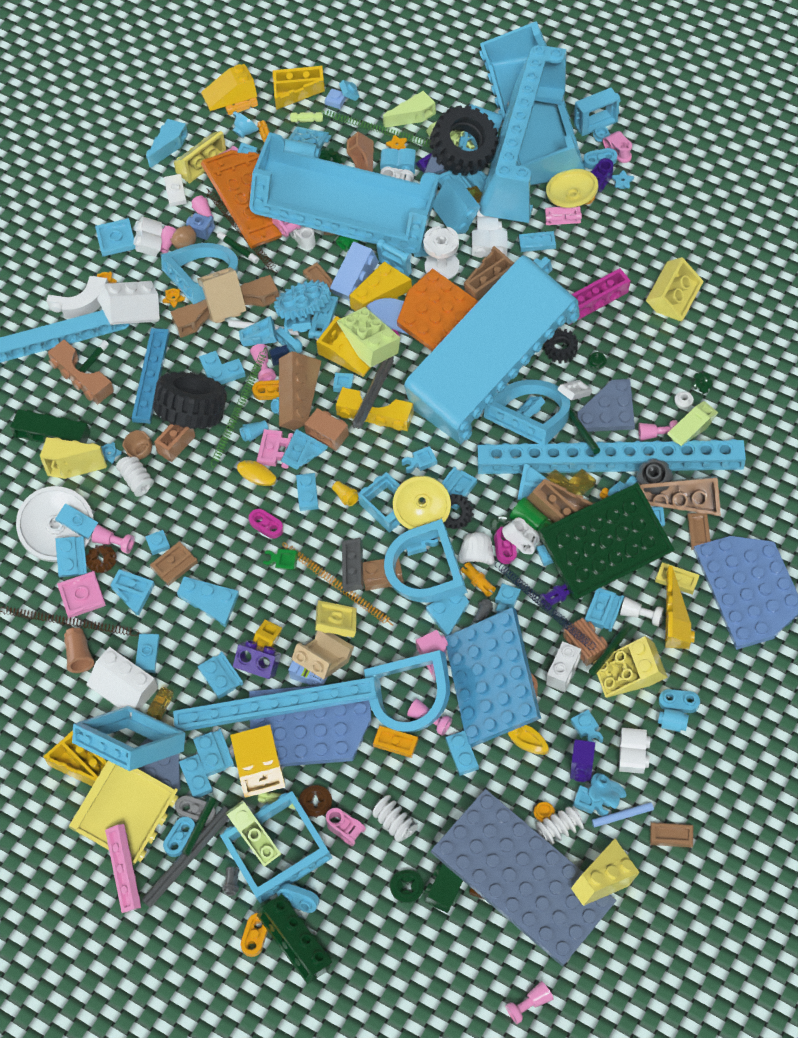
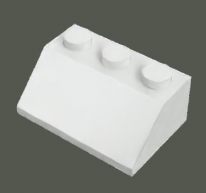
M152 281L106 283L102 285L97 299L110 325L159 321L158 293Z
M111 647L96 661L87 683L89 688L117 708L121 709L129 706L138 711L158 689L155 678Z

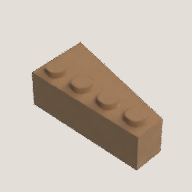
M293 351L279 358L280 427L296 430L304 426L305 422L309 419L321 360Z

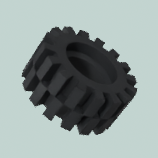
M559 328L558 332L555 331L553 337L545 342V354L548 355V359L552 358V362L558 360L559 364H562L563 360L564 363H568V359L572 361L573 357H576L577 336L573 335L572 331L567 333V329L561 331V328ZM565 343L568 347L566 349H558L554 345Z
M450 495L451 506L458 504L462 509V514L458 519H453L449 514L444 524L447 528L462 529L468 526L467 523H471V517H474V513H472L474 507L471 506L472 502L468 501L466 496Z

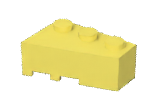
M614 839L585 870L571 889L584 906L628 887L640 872L617 840Z

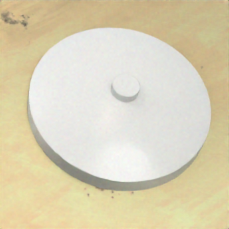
M51 486L35 491L24 500L17 514L16 529L21 544L31 555L43 561L57 562L55 538L81 537V535L55 521L65 503L94 520L90 506L77 492L65 487ZM91 535V537L89 538V540H87L86 538H84V547H85V548H86L87 545L89 544V542H90V540H91V538H92V535Z

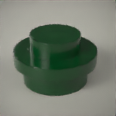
M601 352L592 353L588 359V364L593 369H602L607 363L606 357Z

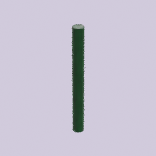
M570 407V420L592 452L598 454L600 448Z
M627 622L589 669L590 675L595 676L633 628L631 623Z

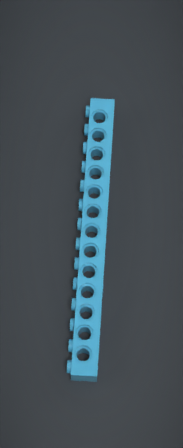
M736 439L726 441L692 440L683 446L674 441L597 442L596 444L600 448L598 454H594L585 442H561L558 444H547L546 446L528 443L478 445V474L523 473L524 463L528 464L538 473L639 471V466L652 458L667 462L672 471L744 470L746 461L744 440Z

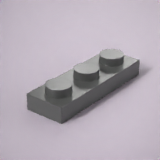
M361 538L342 541V587L344 592L364 589L363 542Z

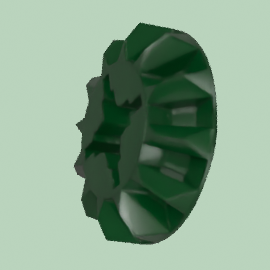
M326 147L321 151L319 159L331 161V158H333V162L344 164L341 160L342 156L338 155V151L334 152L333 148L328 149Z
M412 870L399 871L390 882V891L394 899L401 903L411 904V902L419 899L424 890L423 879L417 872ZM402 882L406 883L407 885L410 883L412 884V893L408 890L402 891Z

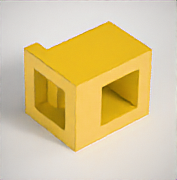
M265 619L256 631L253 641L257 643V646L263 648L264 646L273 647L279 639L282 627Z

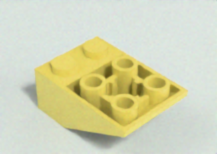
M46 437L40 454L47 476L66 479L107 468L101 446L94 443L85 444L75 440L67 441L60 438Z
M646 636L614 651L597 672L606 698L649 687L668 678L655 643Z

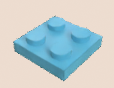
M129 218L95 226L102 257L135 249Z

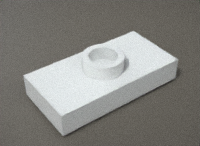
M181 174L164 177L170 207L187 204Z
M580 380L560 384L558 391L570 400L590 396L593 391Z

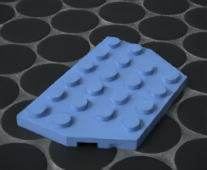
M728 536L694 546L693 551L736 650L774 639L795 617H798V593L775 542Z
M318 686L249 691V698ZM369 700L254 719L250 720V729L271 725L281 767L354 761L358 747L361 746L366 730L372 722L371 706Z

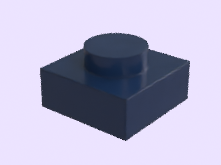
M287 345L269 350L272 365H279V358L289 353Z

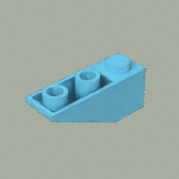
M170 119L166 120L165 124L160 128L159 135L155 137L151 149L147 151L146 159H148L149 167L155 166L182 147L188 136L186 123Z

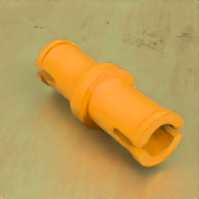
M470 562L464 564L467 569L462 567L461 572L471 580V584L474 587H478L487 597L491 596L493 593L489 590L495 592L496 588Z

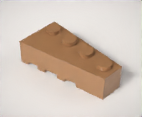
M717 476L639 484L651 506L721 516ZM670 486L666 491H662L657 495L644 491V488Z

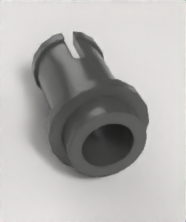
M483 599L479 602V609L473 622L478 623L487 619L489 612L493 610V603L491 601Z
M226 868L225 885L222 886V890L227 896H235L236 892L239 891L237 886L238 868Z

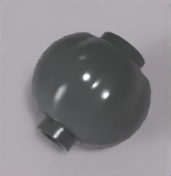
M652 458L639 466L636 479L639 484L668 482L673 479V473L667 462ZM670 486L644 488V491L657 495L662 491H666Z

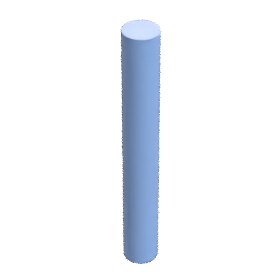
M649 802L595 818L591 821L595 828L652 811L654 808L652 803Z

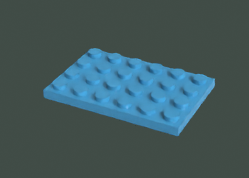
M513 607L445 637L448 642L446 647L463 729L471 748L541 719L516 609Z

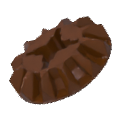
M104 544L102 546L95 545V548L89 549V553L86 555L87 567L96 573L107 572L116 563V553L111 546L107 547ZM98 554L103 556V563L98 559Z
M314 785L306 788L301 793L299 803L308 817L317 818L321 815L325 816L326 812L331 809L332 797L326 788ZM315 795L317 796L318 801H322L321 803H318L316 809L313 803H310L314 801Z

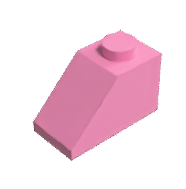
M437 630L416 639V649L420 655L438 650L447 655L446 646H448V642L445 636H440ZM433 664L427 665L432 677L436 680Z

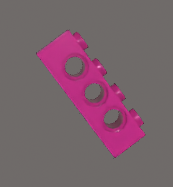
M621 268L572 294L578 299L580 314L578 320L629 292L630 279Z

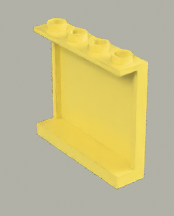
M107 761L70 823L69 828L109 850L105 830L124 824L132 856V864L135 865L136 861L141 863L147 853L144 850L147 842L152 844L158 834L154 830L158 824L162 826L168 816L165 811L168 806L173 808L179 796L175 794L178 789H172L139 769L128 771Z

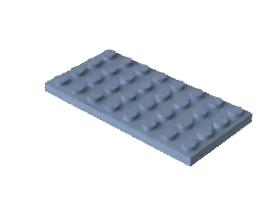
M486 789L431 850V853L562 967L617 901L611 895H608L583 906L571 888L584 872Z

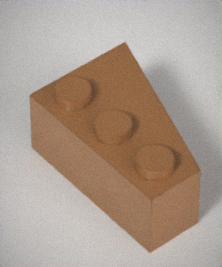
M493 246L491 253L484 257L479 268H476L464 282L465 292L480 301L514 262Z
M544 479L527 497L553 523L594 504L583 499V496L566 491V488L547 479Z

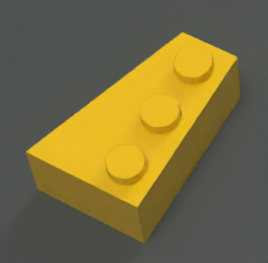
M322 66L272 70L276 110L325 91Z
M384 261L349 295L350 307L357 311L378 299H398L399 296L407 293L412 287V280Z
M71 731L43 757L48 766L93 786L107 761L72 743L73 731Z

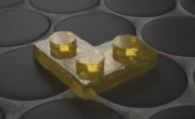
M556 469L546 477L549 481L566 488V491L583 496L596 484V479L583 469L570 480Z

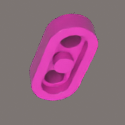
M255 509L249 514L250 525L257 531L272 539L282 535L283 524L276 517L262 509Z
M500 527L494 535L496 557L501 563L510 564L517 556L516 546L504 537L502 533L503 527Z

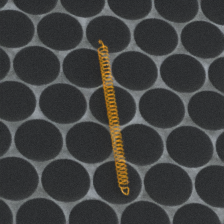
M300 556V558L297 559V560H299V562H302V564H305V563H303V561H304L303 559H302V561H300V559L302 558V557ZM311 564V566L308 568H310V570H313V572H316L314 571V569L317 567V564L314 565L313 569H311V567L313 566ZM320 570L318 573H316L318 574V576H321V578H325L328 575V572H326L324 577H322L324 573L322 572V574L319 575V573L321 572ZM330 578L329 581H327V582H329V584H332V586H336V585H337L336 583H335V585H333V583L335 582L334 580H333L332 583H330V581L332 580L331 578ZM374 607V608L372 609V611L369 612V613H371V615H374V617H378V616L380 615L381 611H379V613L377 614V616H375V614L377 613L378 609L375 611L374 614H372V612H373V611L375 610V608H376V607Z

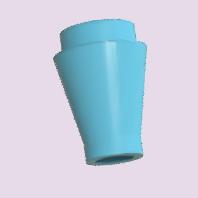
M265 420L243 424V427L240 428V435L245 442H251L263 434L264 429L269 430Z

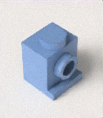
M194 213L193 217L189 216L186 221V226L190 225L195 230L197 237L208 240L215 229L212 216L206 217Z

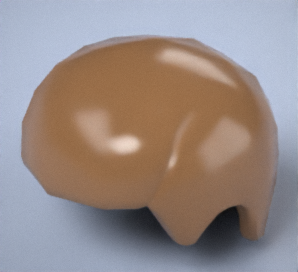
M190 225L182 226L176 229L170 241L175 248L180 249L195 244L197 235Z
M140 430L130 432L122 444L129 457H138L139 460L146 458L151 453L153 445L149 436Z

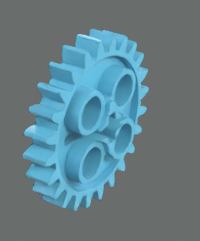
M311 280L309 283L304 281L303 284L292 285L291 289H285V293H280V297H276L277 301H274V308L281 319L285 318V320L291 318L293 321L298 317V320H300L302 316L307 318L309 314L314 315V311H320V307H325V303H329L328 299H331V292L324 281L320 282L317 280L314 282Z

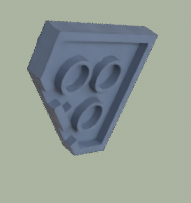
M630 379L611 380L577 412V417L588 432L635 429Z
M146 738L141 745L153 742V740ZM179 753L137 768L172 789H178L176 794L181 790Z

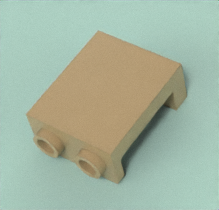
M229 267L197 278L199 286L203 288L210 314L208 319L212 322L220 323L225 321V318L238 317L242 312L247 311L236 270Z
M317 631L314 640L306 645L301 643L296 645L291 660L324 680L349 662L354 646L333 633Z

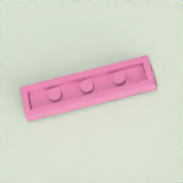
M120 824L106 829L105 832L121 912L127 913L141 908L127 833L124 824Z

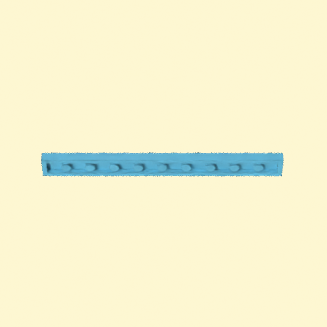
M374 678L173 711L174 726L181 731H188L377 699Z

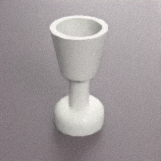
M625 597L620 616L639 617L641 615L651 618L652 624L659 627L664 608L656 607L655 611L642 608L640 603Z

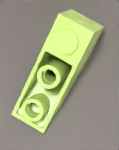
M422 91L383 114L384 127L423 122L436 114V104Z
M703 401L678 422L667 435L675 443L683 446L706 430L718 412Z
M241 801L226 812L228 818L264 867L281 855L244 801Z

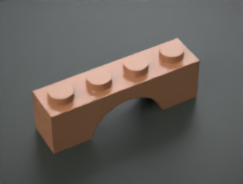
M357 132L347 140V154L352 158L356 168L373 172L374 141L360 132Z
M65 339L48 351L50 365L54 369L58 368L65 379H70L77 390L81 389L89 401L93 400L98 405L114 392L112 382L100 371L83 373L75 368L79 360L76 349Z

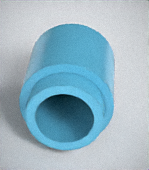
M665 708L664 712L660 711L658 724H662V729L681 732V730L686 731L689 715L684 714L682 711Z

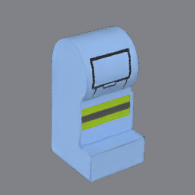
M292 661L288 669L291 679L309 686L324 685L327 678L323 680L295 661Z

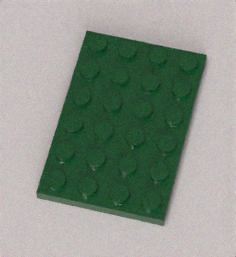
M638 482L538 531L574 601L675 551Z

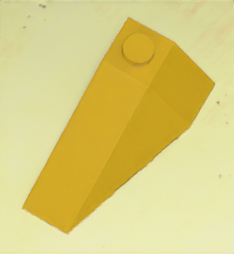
M668 566L665 648L689 649L691 643H694L695 631H691V622L673 566Z

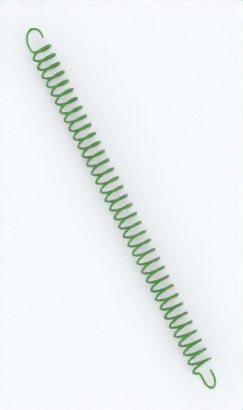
M377 125L375 131L381 133V132H380L381 125L379 126V131H377V128H378V125ZM421 138L419 144L425 146V145H424L425 138H424L422 144H421V140H422V138Z
M245 384L244 388L249 389L250 387H246V385L250 386L251 384Z

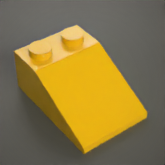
M238 64L229 68L201 92L210 111L257 97L254 79L245 64Z

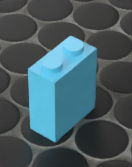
M446 179L434 200L432 208L447 227L454 229L457 234H463L468 231L481 206L459 179Z

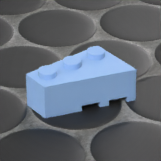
M356 242L352 243L330 286V290L334 295L350 301L349 295L373 272L379 263L373 250Z

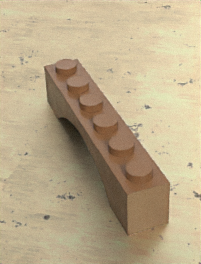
M271 275L260 277L257 280L240 286L245 305L265 307L273 304L274 301H277L276 297H279L278 289ZM206 299L170 312L173 324L180 338L197 332L208 319V315H210Z

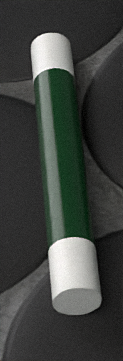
M218 232L217 237L253 263L257 264L259 262V258L223 232Z
M103 340L78 371L85 373L109 346L108 342Z

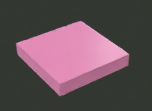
M94 571L57 583L69 619L70 617L72 618L106 606Z

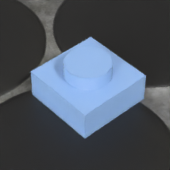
M331 88L325 98V105L341 109L347 97L343 96L342 91Z

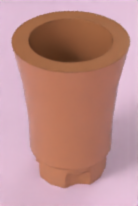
M74 627L66 630L64 643L67 656V670L72 673L90 670L94 666V660L89 651L83 630Z

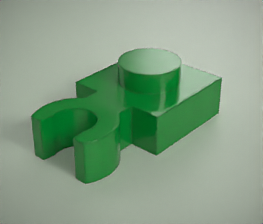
M278 549L277 554L270 550L265 551L266 555H271V559L263 561V564L273 566L276 563V569L296 571L298 551Z

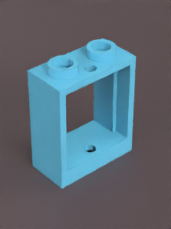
M612 88L575 102L574 126L581 136L594 132L597 127H607L618 122V114L620 113L619 103L621 100L619 94L615 93ZM606 106V110L589 116L590 112Z
M386 472L382 476H378L371 485L364 487L359 492L358 499L359 504L390 533L401 524L396 518L394 510L385 517L369 502L386 488L395 494L400 486Z

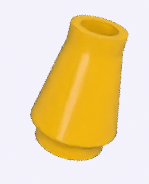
M336 481L333 484L332 490L344 505L353 506L358 501L357 490L340 481Z

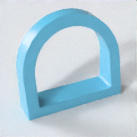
M214 243L192 244L161 254L162 270L192 304H196L205 300L203 288L198 283H195L180 266L199 258L215 257L224 260L229 267L238 273V258L231 249Z
M521 380L507 385L502 392L495 396L492 404L484 408V418L540 445L546 446L567 423L570 412V399L558 391L559 387L550 382ZM540 394L553 399L559 405L560 410L546 423L542 424L505 406L519 396Z
M442 519L404 532L389 546L385 555L384 570L391 586L401 596L412 601L427 603L468 593ZM440 537L453 580L426 589H415L401 583L396 575V562L400 554L413 544Z
M440 650L364 669L365 678L373 677L377 699L369 700L371 709L376 718L388 728L400 732L423 730L432 725L442 715L447 706L450 696V682L446 654ZM433 664L437 683V696L432 708L423 717L412 722H399L393 719L383 705L380 678Z

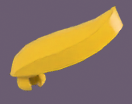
M244 460L237 465L240 475L251 483L260 486H271L276 482V476L268 468L256 461Z
M525 725L508 732L510 739L521 749L540 755L549 753V746L546 740L534 728Z

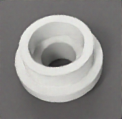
M683 391L676 394L675 404L678 408L688 409L692 406L694 399L689 392Z

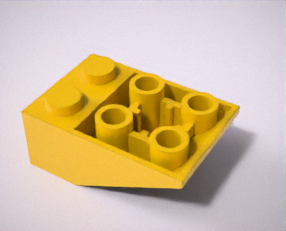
M336 316L316 341L318 354L364 377L370 367L358 357L337 323V320L341 318Z
M270 724L230 735L245 798L285 787L286 783Z

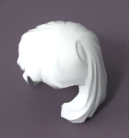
M482 532L468 534L462 543L458 562L465 564V562L476 561L492 565L494 563V555L490 537Z

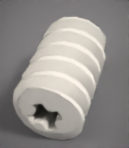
M124 457L118 461L116 468L135 496L139 497L146 494L154 484V480L150 478L146 468L139 462V458Z
M387 795L378 802L372 814L375 818H378V822L383 824L386 830H389V834L394 836L397 842H400L410 837L417 830L418 825L410 826L413 819L410 818L405 821L407 813L404 812L400 815L402 807L399 806L394 809L396 801L389 803L391 796Z
M574 806L572 808L566 807L565 812L562 810L558 811V816L552 814L550 819H543V824L541 822L536 823L539 835L552 845L554 844L553 837L561 841V833L569 837V829L573 833H577L576 826L578 825L581 830L584 829L582 818Z

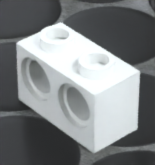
M562 642L547 673V686L562 692L566 691L581 659V648Z

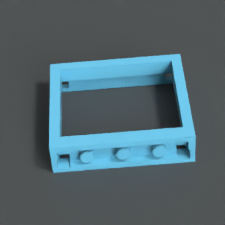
M127 706L74 723L72 743L131 771L184 752L185 732ZM128 728L153 740V742L133 748L107 734Z
M292 791L280 795L278 800L272 804L264 805L254 816L261 824L293 804L320 849L261 886L257 887L232 844V841L241 836L236 827L231 826L220 835L260 904L277 894L283 884H293L332 859L330 852Z

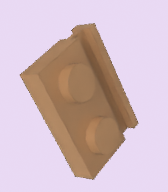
M179 541L152 562L150 568L170 586L195 566L198 560Z
M398 557L396 562V575L398 580L404 584L400 560ZM385 559L363 562L365 591L392 587L385 574Z

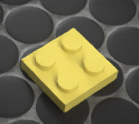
M318 600L315 630L354 638L357 608Z

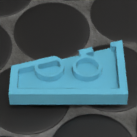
M183 577L177 595L193 607L205 612L210 618L220 622L226 628L239 592Z

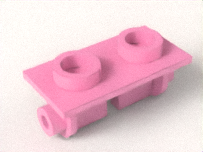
M580 206L575 208H545L546 225L581 223L582 214Z

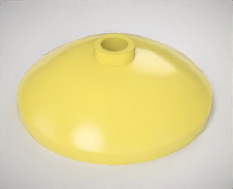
M571 169L563 171L550 179L546 186V194L549 201L557 206L564 208L579 207L595 197L599 188L598 180L593 173L587 170Z
M414 476L405 480L397 488L393 497V510L396 518L404 527L410 530L440 519L445 522L451 509V499L446 487L437 479L429 476ZM423 497L426 501L420 502L419 498Z

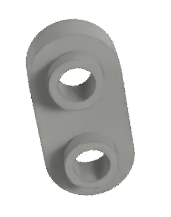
M182 796L176 801L175 809L180 817H189L194 822H197L207 802L190 796ZM186 806L190 807L188 811H184L183 808ZM214 807L205 825L208 824L216 816V811Z

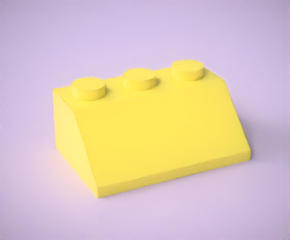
M218 131L210 134L197 145L190 148L185 154L178 157L174 161L176 173L181 174V177L189 184L205 172L201 165L202 160L216 156L226 150L223 132Z
M683 257L667 261L646 301L657 313L683 321L704 281Z

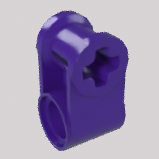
M608 158L601 159L591 171L598 180V192H602L612 179L613 162Z

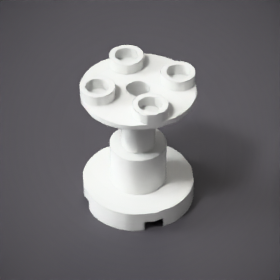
M435 226L425 233L423 240L424 250L430 255L425 261V272L428 273L433 268L449 280L460 271L459 260L454 255L459 247V236L450 227L446 229L441 228V226Z

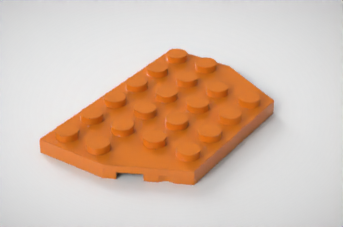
M230 150L202 160L201 165L251 249L283 236L280 230L273 224L272 218L254 214L249 208L252 173L260 154L255 152H248V154L238 153L236 150Z
M432 268L408 290L397 320V326L433 351L479 301Z

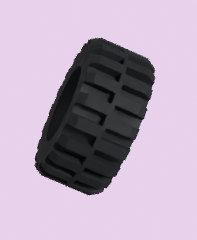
M461 105L456 106L455 109L449 108L446 112L442 113L431 132V141L429 143L430 148L433 149L431 153L434 158L437 157L436 162L439 165L442 164L444 166L443 169L446 171H453L452 174L457 175L461 173L462 176H467L469 172L471 175L476 174L488 165L496 152L499 142L497 128H493L494 122L488 119L486 113L482 114L478 108L474 110L471 109V106L467 105L465 108H462ZM455 130L468 132L475 138L478 149L475 151H464L458 148L452 142L450 132Z
M171 372L161 376L156 383L153 409L162 420L168 421L173 425H179V427H189L190 429L211 428L220 423L223 418L227 393L224 386H221V383L218 381H214L213 378L193 372Z

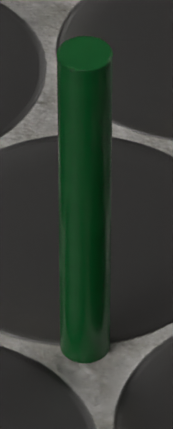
M209 797L182 854L190 856L217 799Z

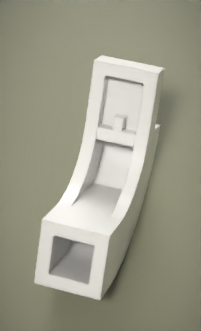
M90 276L84 291L74 297L48 295L46 301L49 309L56 313L63 312L65 319L95 312L101 307L97 298L102 285L108 283L107 278Z

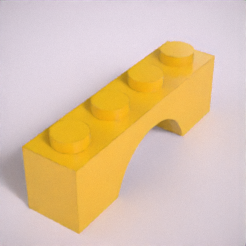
M342 387L336 403L338 416L354 419L363 401L360 391ZM395 399L385 407H372L365 422L391 427L399 431H408L414 414L413 403Z

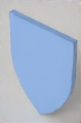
M383 298L375 300L366 306L369 311L390 329L408 334L397 326V320L404 301Z

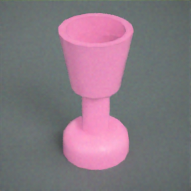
M257 344L250 349L255 362L257 358L259 362H263L261 364L262 367H260L261 371L258 373L259 381H270L276 378L275 371L267 366L268 350L266 351L267 346L265 344Z
M672 420L669 426L657 427L656 424L639 423V440L644 441L656 438L659 434H667L678 422L677 420Z
M97 525L92 533V542L107 545L114 543L121 546L122 552L129 554L133 549L135 537L128 534L124 538L114 536L112 531Z
M415 699L408 710L407 716L418 720L427 714L430 709L419 699ZM446 715L441 719L438 718L433 723L437 726L436 731L438 734L443 736L448 731L452 718Z
M539 982L527 994L528 998L517 1006L513 1002L505 1005L508 1014L516 1024L522 1022V1013L530 1007L534 1006L536 1008L554 1000L544 982Z

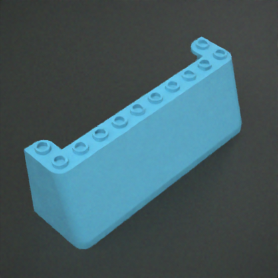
M537 21L480 43L482 49L479 51L483 61L486 60L484 62L486 69L490 71L488 77L490 82L494 84L491 88L494 96L497 95V98L494 99L497 107L501 109L498 113L503 116L502 120L505 118L514 85L530 50L537 45L547 46ZM564 99L562 105L534 101L516 164L517 166L530 169V185L548 183L552 177L563 171L571 169L585 170Z
M537 45L530 50L514 85L499 135L497 149L493 155L479 205L481 207L479 211L484 216L525 223L530 221L533 205H530L531 171L527 167L517 166L516 164L534 101L562 105L566 86V49Z
M269 132L252 173L249 208L257 215L376 245L382 238L388 244L404 252L407 251L414 254L421 250L440 175L430 172L424 173L419 184L285 150V139L281 135Z
M522 255L407 378L404 387L409 402L413 403L414 411L460 445L464 440L467 441L472 435L471 422L480 417L482 410L487 405L492 404L495 396L506 388L507 383L518 375L519 370L530 362L535 352L538 353L546 340H550L553 337L556 329L559 326L562 327L565 322L571 324L578 320L580 315L578 299L530 258Z

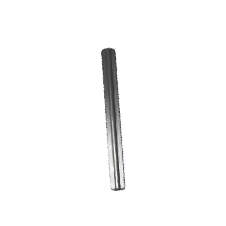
M394 356L381 362L352 422L353 428H362L394 362Z
M223 807L202 830L190 856L181 854L142 898L145 905L148 907L154 905L228 821L229 818L226 812L229 809L227 807Z

